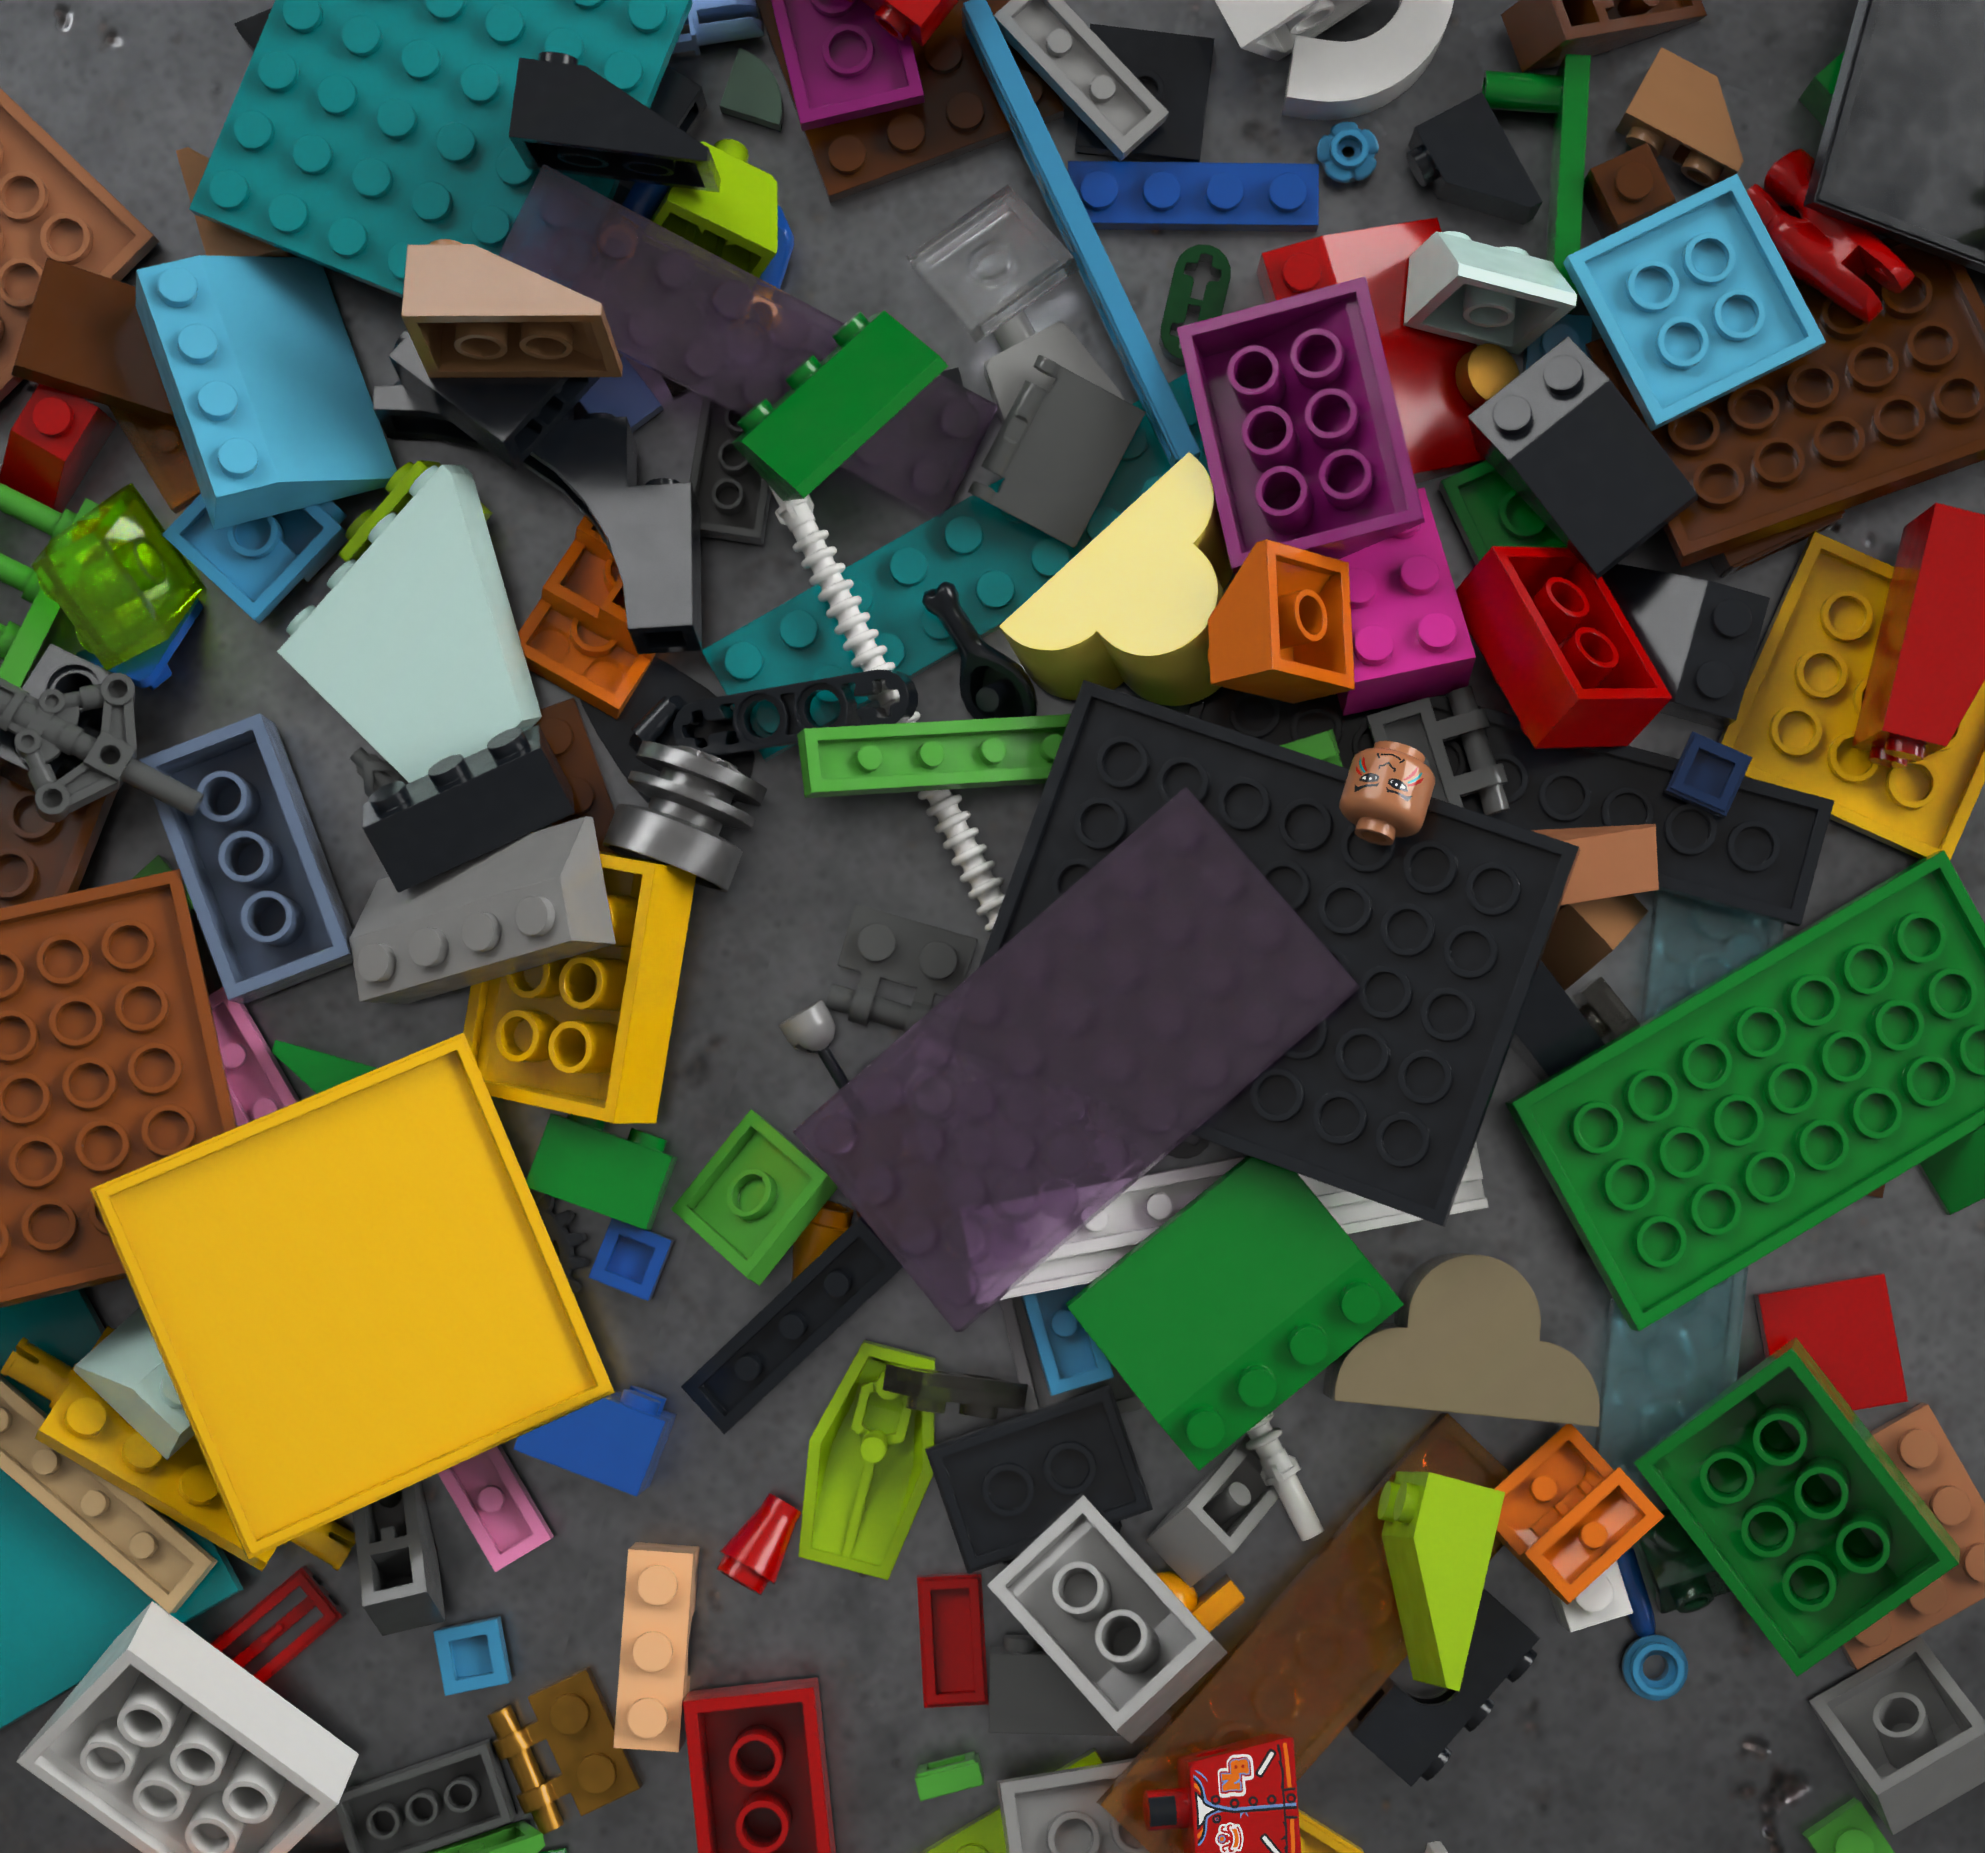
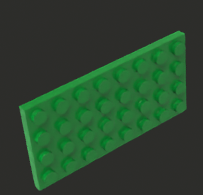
M1944 850L1937 851L1914 863L1505 1102L1631 1330L1641 1331L1985 1124V923Z

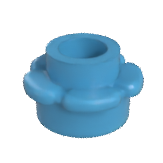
M1340 122L1331 127L1329 135H1324L1319 140L1317 158L1322 163L1325 174L1332 180L1340 183L1361 181L1370 176L1377 165L1374 157L1378 153L1379 145L1376 137L1370 130H1361L1354 122ZM1345 147H1351L1354 150V155L1352 157H1345L1342 150Z

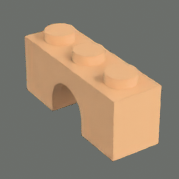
M635 1542L628 1549L613 1748L679 1752L686 1741L683 1701L690 1689V1676H688L687 1672L691 1621L696 1607L700 1546Z

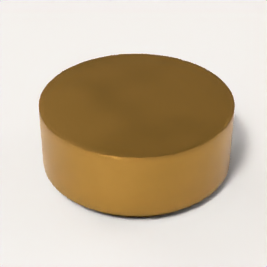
M1490 343L1482 344L1464 354L1458 361L1455 371L1456 384L1460 394L1467 403L1476 409L1520 375L1513 357L1504 348Z

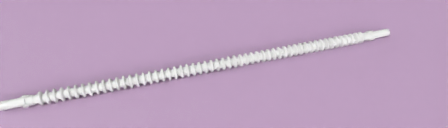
M770 487L779 505L775 514L781 524L788 526L797 541L793 545V550L797 553L803 552L805 555L801 566L804 569L811 568L814 575L809 579L810 584H819L822 592L818 595V600L820 602L828 601L830 605L826 616L838 620L839 625L835 627L834 631L837 635L844 634L847 641L843 644V649L845 651L852 650L855 654L851 665L854 668L861 667L863 672L877 669L894 670L896 667L894 662L886 663L883 655L887 652V647L885 645L877 646L874 639L879 635V631L877 629L869 630L866 622L870 619V614L868 612L861 613L858 609L862 598L860 596H852L849 589L853 587L854 582L851 579L844 580L841 575L846 568L844 563H835L833 556L837 553V548L835 546L827 547L825 544V539L828 538L829 533L827 530H819L812 513L815 505L810 495L804 499L783 501ZM883 681L882 692L868 696V699L871 701L877 700L880 707L885 708L887 716H890V705L899 702L900 695L898 690L887 689L885 681ZM915 711L914 715L906 723H915L920 718V713ZM950 790L919 792L918 798L920 800L927 799L931 806L926 810V814L938 818L939 824L935 826V831L937 833L944 832L947 840L943 843L944 849H953L956 857L951 860L952 865H961L964 873L960 876V881L963 883L969 882L972 886L968 897L970 899L977 898L981 906L976 910L977 915H986L989 923L985 926V931L992 932L1005 896L1000 890L1004 879L1002 877L995 878L992 875L991 870L996 866V863L993 860L986 861L984 859L983 853L987 851V846L985 844H977L975 836L978 835L979 830L976 827L969 828L966 822L971 816L970 812H961L958 807V803L962 801V796L960 794L953 795ZM1070 1091L1069 1097L1071 1099L1078 1098L1082 1106L1077 1110L1078 1115L1086 1114L1090 1120V1123L1086 1125V1131H1095L1098 1136L1094 1147L1096 1149L1103 1148L1106 1151L1107 1156L1103 1158V1164L1114 1167L1115 1173L1111 1176V1180L1115 1181L1144 1175L1143 1169L1147 1166V1162L1145 1160L1138 1161L1135 1158L1134 1152L1138 1150V1145L1136 1143L1129 1144L1126 1140V1135L1130 1133V1128L1126 1126L1120 1127L1117 1121L1121 1117V1111H1112L1107 1103ZM1271 1412L1247 1431L1250 1440L1246 1443V1448L1248 1450H1256L1262 1466L1260 1475L1265 1485L1274 1486L1301 1541H1306L1322 1533L1324 1528L1296 1475L1301 1470L1296 1458L1287 1454L1278 1439L1282 1434V1429L1279 1427L1272 1428L1269 1421L1274 1417L1273 1412Z

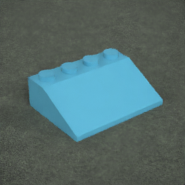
M198 255L136 270L135 306L214 530L386 487V484L397 469L380 422L373 410L371 397L323 266L301 257Z

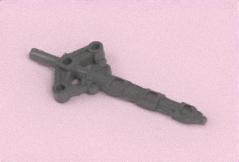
M112 673L106 676L101 684L79 687V691L62 693L57 689H47L41 693L39 699L0 678V728L16 735L14 739L16 752L19 756L25 758L30 769L27 774L36 793V810L45 821L52 823L64 820L69 813L115 790L119 791L123 782L191 817L198 810L204 794L137 760L134 716L135 684L126 674ZM79 708H83V711L103 708L102 727L98 738L85 733L83 728L77 726ZM61 752L83 760V763L58 780L51 765L47 764L57 758Z

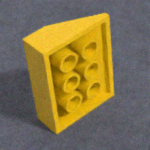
M599 851L616 944L471 985L463 1033L492 1097L613 1124L656 1123L696 875L664 862Z

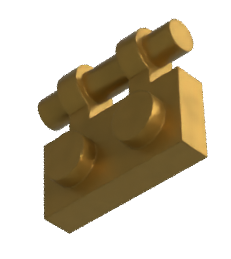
M590 1667L584 1668L531 1693L528 1696V1700L537 1720L520 1727L511 1705H507L487 1716L497 1737L492 1742L500 1761L507 1759L521 1790V1793L516 1796L524 1814L531 1812L538 1830L543 1835L564 1824L554 1802L556 1799L571 1793L580 1815L583 1816L640 1789L643 1785L627 1749L613 1748L615 1722ZM547 1739L561 1770V1773L547 1780H544L530 1749L531 1746Z

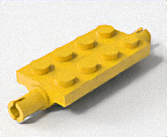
M107 1326L93 1349L115 1329ZM25 1337L16 1345L17 1350L12 1351L0 1373L11 1377L51 1401L49 1408L52 1410L38 1429L35 1436L36 1440L258 1570L263 1571L277 1547L251 1559L246 1557L195 1435L166 1460L73 1370L74 1367L69 1366L30 1343ZM335 1521L290 1540V1542L333 1566L332 1568L336 1571L341 1568L352 1550L351 1548L356 1543L355 1533Z

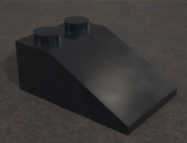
M559 52L539 53L538 60L519 58L509 138L528 169L719 192L721 179L708 147L588 67L578 65L577 58Z
M1569 336L1468 416L1476 450L1597 579L1698 500L1697 492L1612 381Z
M1616 564L1602 575L1606 585L1672 696V699L1659 713L1722 730L1736 721L1770 598L1706 579L1623 564Z

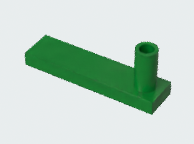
M1565 54L1556 75L1485 70L1482 93L1492 110L1554 113L1546 260L1551 261L1575 291L1577 294V305L1578 291L1563 262L1568 255L1579 251L1581 245L1591 55ZM1574 307L1571 311H1569L1567 314H1570V315H1571V313L1573 312V310L1575 309V307Z

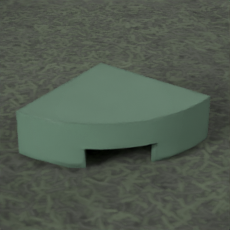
M739 48L720 103L721 113L781 131L783 103L775 76L761 59Z

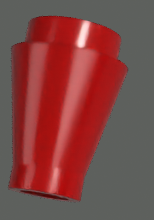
M768 1493L762 1505L719 1551L724 1557L717 1570L754 1593L762 1595L769 1582L774 1585L776 1583L794 1526L801 1512L780 1498Z

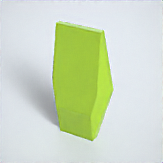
M868 1340L862 1342L809 1439L798 1557L885 1580L889 1579L933 1477V1471L925 1448L935 1445V1358Z

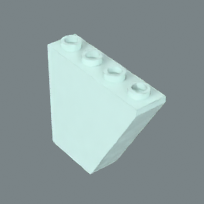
M442 464L439 468L434 465L425 470L409 489V493L413 498L398 515L392 512L376 524L368 535V540L372 543L357 561L352 559L345 562L332 574L327 582V586L331 591L317 607L310 605L296 615L286 629L290 637L277 651L409 783L428 775L429 769L444 758L457 754L466 758L486 749L488 742L496 735L512 728H521L523 731L528 730L542 717L474 478L464 465Z

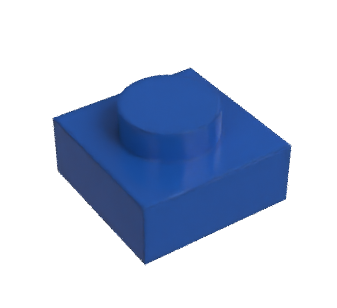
M612 1218L588 1278L650 1301L674 1240Z

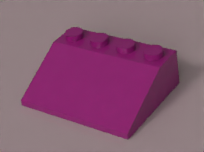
M1366 276L1177 327L1230 565L1235 575L1255 543L1265 539L1334 559H1341L1425 522Z

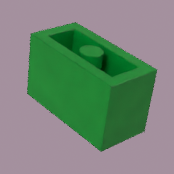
M551 1113L526 1179L528 1187L644 1230H651L678 1157L664 1152L668 1140L631 1128L628 1138L625 1139L603 1131L606 1124L604 1121L568 1114L567 1117Z

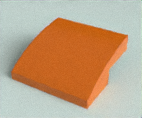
M1565 1424L1494 1488L1495 1490L1505 1492L1495 1536L1531 1573L1567 1605L1665 1517L1620 1467L1613 1470L1572 1424Z

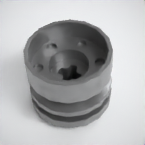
M642 741L636 758L661 772L660 777L638 771L630 772L627 783L650 797L651 800L648 808L618 804L603 845L620 855L667 863L696 875V885L727 893L743 852L726 839L720 837L719 833L722 826L751 830L755 818L732 806L731 802L734 800L749 805L761 806L767 788L742 774L733 764L706 752L683 745L670 746L651 741Z

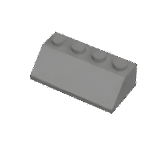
M585 816L527 834L399 893L390 877L378 880L349 938L359 1001L409 1004L616 944L593 817Z

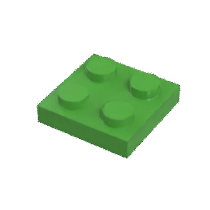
M750 1109L671 1210L746 1278L760 1286L841 1184L767 1120Z

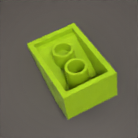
M1396 1471L1394 1482L1388 1481L1382 1490L1378 1505V1519L1385 1521L1381 1536L1412 1677L1414 1681L1460 1691L1505 1492L1432 1472Z

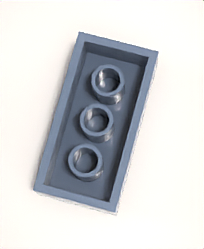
M259 713L139 759V761L204 794L203 800L193 817L154 797L153 799L229 1001L247 1004L353 963L349 942L353 930L278 729L273 721Z

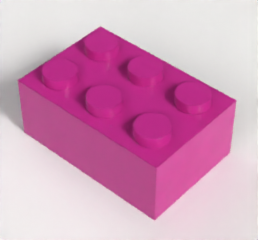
M1424 487L1417 488L1425 519L1424 523L1338 559L1349 563L1355 682L1354 690L1337 693L1343 716L1427 697L1444 695L1453 690L1466 687L1469 684L1476 655Z

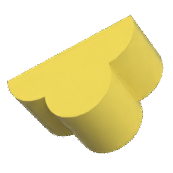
M1188 452L999 626L1028 676L1044 691L1062 699L1076 700L1083 680L1112 690L1125 682L1135 693L1150 702L1166 706H1181L1198 702L1221 688V686L1212 685L1210 682V666L1207 657L1209 648L1208 619L1224 595L1223 589L1231 579L1233 571L1230 565L1212 481L1205 467L1196 457Z

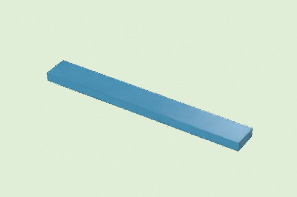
M969 0L963 3L962 28L1171 468L1188 452L1199 460L1201 451L987 1Z

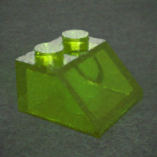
M133 483L119 489L54 537L31 564L37 573L38 582L47 597L60 605L75 626V632L81 645L89 653L95 654L106 671L168 640L204 588V585L181 552L162 535L165 529Z

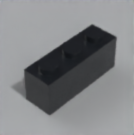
M536 725L525 731L521 728H512L496 735L488 742L486 749L464 758L462 755L457 754L440 760L429 769L428 775L407 785L402 781H396L381 787L370 796L369 802L363 804L362 828L399 893L574 814L573 790L540 726Z

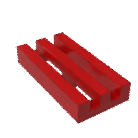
M304 1565L215 1639L211 1645L223 1653L233 1642L296 1589L301 1587L307 1597L232 1659L244 1668L312 1609L317 1607L324 1616L253 1675L262 1683H266L342 1619L346 1613L339 1605L336 1606L328 1597L330 1595L323 1585L319 1586L312 1577L314 1574L307 1565Z

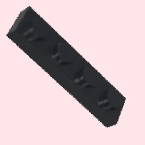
M865 1213L688 1379L681 1388L723 1434L727 1433L910 1261Z

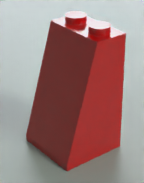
M1935 503L1903 528L1852 744L1853 748L1869 751V761L1892 768H1907L1908 761L1913 763L1921 761L1924 757L1947 747L1985 681L1984 514Z

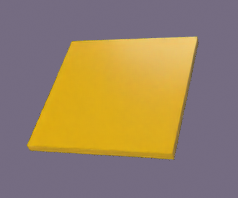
M464 1033L457 1034L90 1188V1192L248 1559L615 1393Z

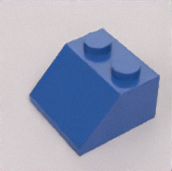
M631 1385L630 1389H624L623 1393L617 1391L519 1436L513 1450L637 1497L650 1487L677 1414L663 1409L667 1398Z

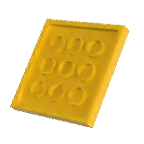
M1814 532L1808 538L1752 664L1737 719L1724 728L1718 743L1753 757L1744 777L1834 800L1830 815L1831 820L1920 860L1942 850L1946 852L1949 860H1951L1985 782V681L1947 747L1924 757L1923 760L1914 763L1908 761L1907 768L1904 769L1892 768L1869 761V751L1853 748V739L1894 567Z

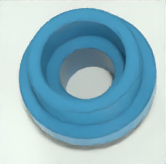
M1655 1634L1639 1637L1629 1645L1623 1656L1622 1673L1627 1685L1637 1695L1648 1700L1660 1701L1674 1696L1681 1690L1687 1679L1688 1662L1685 1653L1676 1642L1666 1636ZM1652 1655H1660L1665 1663L1663 1673L1656 1678H1648L1643 1672L1645 1660Z

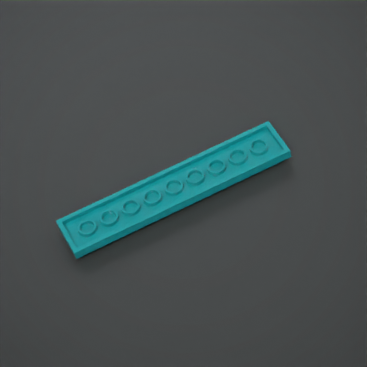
M1187 373L1168 384L1201 451L1199 461L1210 476ZM1140 400L1132 404L1144 411ZM1145 413L1075 549L972 495L846 567L841 575L844 580L851 579L854 582L853 587L849 590L852 596H860L862 598L858 609L861 613L868 612L871 617L866 622L869 630L877 629L879 631V635L874 640L877 646L885 645L887 647V652L883 655L885 662H894L896 666L894 670L902 672L912 679L959 652L941 621L935 615L928 612L923 605L924 592L933 588L937 589L938 585L946 581L954 584L959 594L961 607L978 634L984 638L998 630L999 626L1170 470L1171 466ZM1004 478L988 487L997 492ZM819 584L702 650L726 695L863 672L861 667L854 668L851 665V661L855 658L854 652L843 649V644L847 641L844 634L837 635L834 631L835 627L839 625L838 620L826 616L830 605L828 601L820 602L818 600V595L822 592ZM852 684L850 686V689L852 690L853 694L855 690V684ZM828 690L818 692L810 704V713L817 725L828 727L834 724L840 715L839 700ZM854 696L857 702V709L872 702L868 699V696ZM767 700L759 702L753 707L750 714V723L757 735L763 738L769 737L777 730L780 724L778 709ZM797 744L762 749L759 752L765 762Z

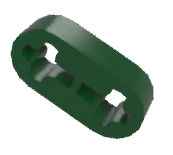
M1198 244L1188 248L1179 256L1175 265L1161 324L1159 345L1163 355L1171 363L1180 367H1185L1182 349L1179 348V338L1170 335L1171 330L1177 331V327L1184 326L1187 311L1199 314L1198 322L1221 316L1231 278V267L1227 257L1219 249L1211 245ZM1199 262L1211 264L1210 274L1220 278L1219 282L1209 281L1207 283L1203 301L1191 298L1194 279L1190 275L1184 274L1185 270L1195 271Z

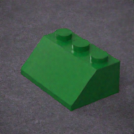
M883 310L875 313L868 319L861 311L855 314L832 335L838 346L821 362L814 355L808 357L785 378V382L791 389L774 405L767 398H764L737 422L744 432L732 444L783 501L804 499L948 367L946 362L936 352L886 311Z

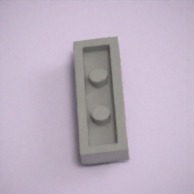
M1010 0L993 15L1003 37L1120 161L1166 121L1169 115L1167 109L1064 0Z

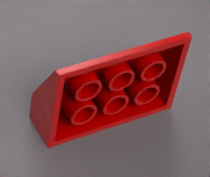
M1437 217L1323 235L1262 253L1256 273L1265 303L1366 276L1416 484L1460 472L1486 461L1475 448L1468 416L1476 408L1467 403L1462 397L1455 379L1458 361L1464 354L1476 348L1477 345L1403 326L1409 257L1436 231L1442 232Z

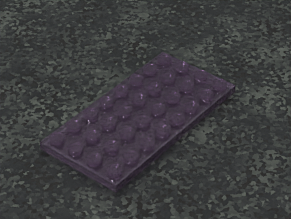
M1185 787L800 1124L793 1133L956 1332H963L1349 998L1360 986L1192 792Z

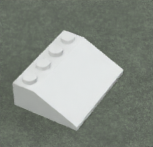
M152 1601L112 1642L22 1751L16 1762L142 1853H287L339 1804L359 1754Z

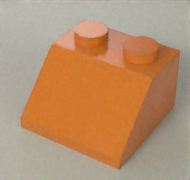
M1268 539L1256 542L1208 619L1209 648L1207 657L1210 666L1211 684L1293 704L1354 690L1349 563Z

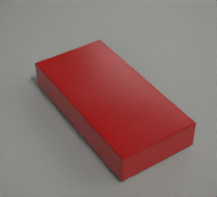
M982 1572L917 1575L924 1708L989 1705Z

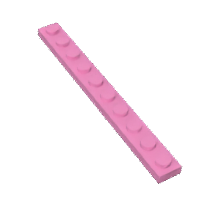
M223 987L210 994L209 999L237 1126L300 1101L245 1005L229 1001ZM501 1445L438 1473L495 1572L554 1537Z

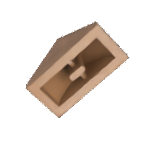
M1633 894L1561 905L1541 961L1565 991L1611 953L1649 911Z

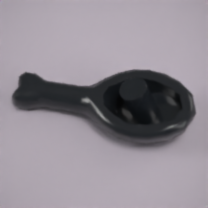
M946 581L938 585L937 589L933 588L924 592L923 605L928 612L935 615L941 621L959 651L961 657L959 679L961 698L974 719L1036 716L1038 701L1028 674L1018 663L988 645L982 639L961 607L955 585Z

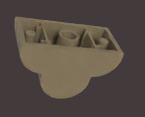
M1450 1253L1434 1257L1421 1264L1409 1275L1401 1287L1398 1297L1404 1305L1395 1311L1394 1323L1379 1324L1331 1363L1325 1373L1323 1394L1334 1401L1599 1427V1394L1589 1370L1568 1350L1540 1340V1309L1531 1286L1509 1264L1484 1255Z

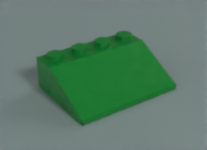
M1249 1155L1066 1303L1067 1308L1125 1382L1198 1471L1404 1305L1386 1280L1298 1173Z
M1796 1337L1740 1377L1633 1462L1797 1677L1959 1564L1960 1547Z

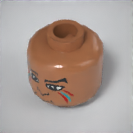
M1378 741L1375 742L1373 748H1368L1355 754L1339 802V808L1344 817L1356 826L1355 834L1359 838L1378 845H1392L1395 837H1408L1420 831L1435 786V776L1430 767L1424 764L1425 756L1423 753L1399 742Z

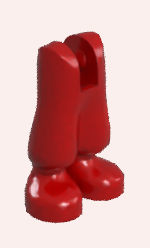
M1803 149L1793 150L1780 158L1769 169L1764 180V189L1758 184H1754L1747 190V193L1790 275L1813 287L1851 315L1869 324L1880 314L1883 306L1875 292L1861 278L1867 273L1889 291L1901 293L1913 281L1915 275L1873 232L1803 206L1815 160ZM1780 206L1794 207L1800 213L1801 218L1789 215Z

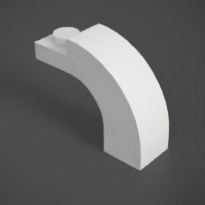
M1399 0V7L1393 18L1376 33L1359 40L1339 42L1295 36L1289 63L1282 116L1322 121L1341 120L1372 112L1398 98L1418 80L1431 63L1445 32L1454 0Z

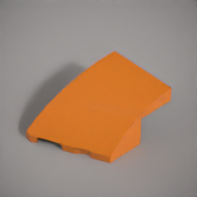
M584 516L576 528L575 540L542 587L541 599L519 630L518 635L530 671L611 717L618 719L656 653H637L627 627L623 582L615 559L595 526Z

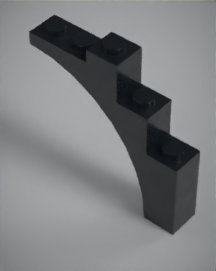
M400 380L394 385L374 386L373 410L387 438L439 439L490 452L404 387ZM573 407L520 465L526 467L562 492L595 526L615 559L623 582L627 627L637 653L702 651L700 508L692 483H681L674 479L658 478L648 481L645 485L637 486V444L627 416L616 417L608 413H591L585 415L582 419L574 420Z

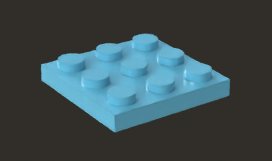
M1738 174L1568 255L1563 262L1651 431L1820 349L1826 343Z

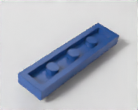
M1068 161L1067 171L1095 230L1317 232L1319 226V164Z

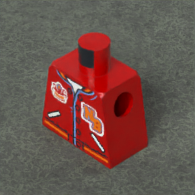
M1269 1733L1181 1756L1177 1760L1179 1788L1144 1790L1143 1815L1147 1831L1181 1829L1184 1853H1301L1293 1737L1281 1733Z

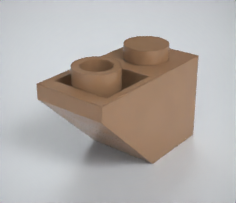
M1661 47L1615 131L1626 136L1625 141L1632 149L1648 142L1655 158L1662 155L1682 166L1681 172L1687 178L1699 185L1710 187L1737 174L1744 162L1718 77Z

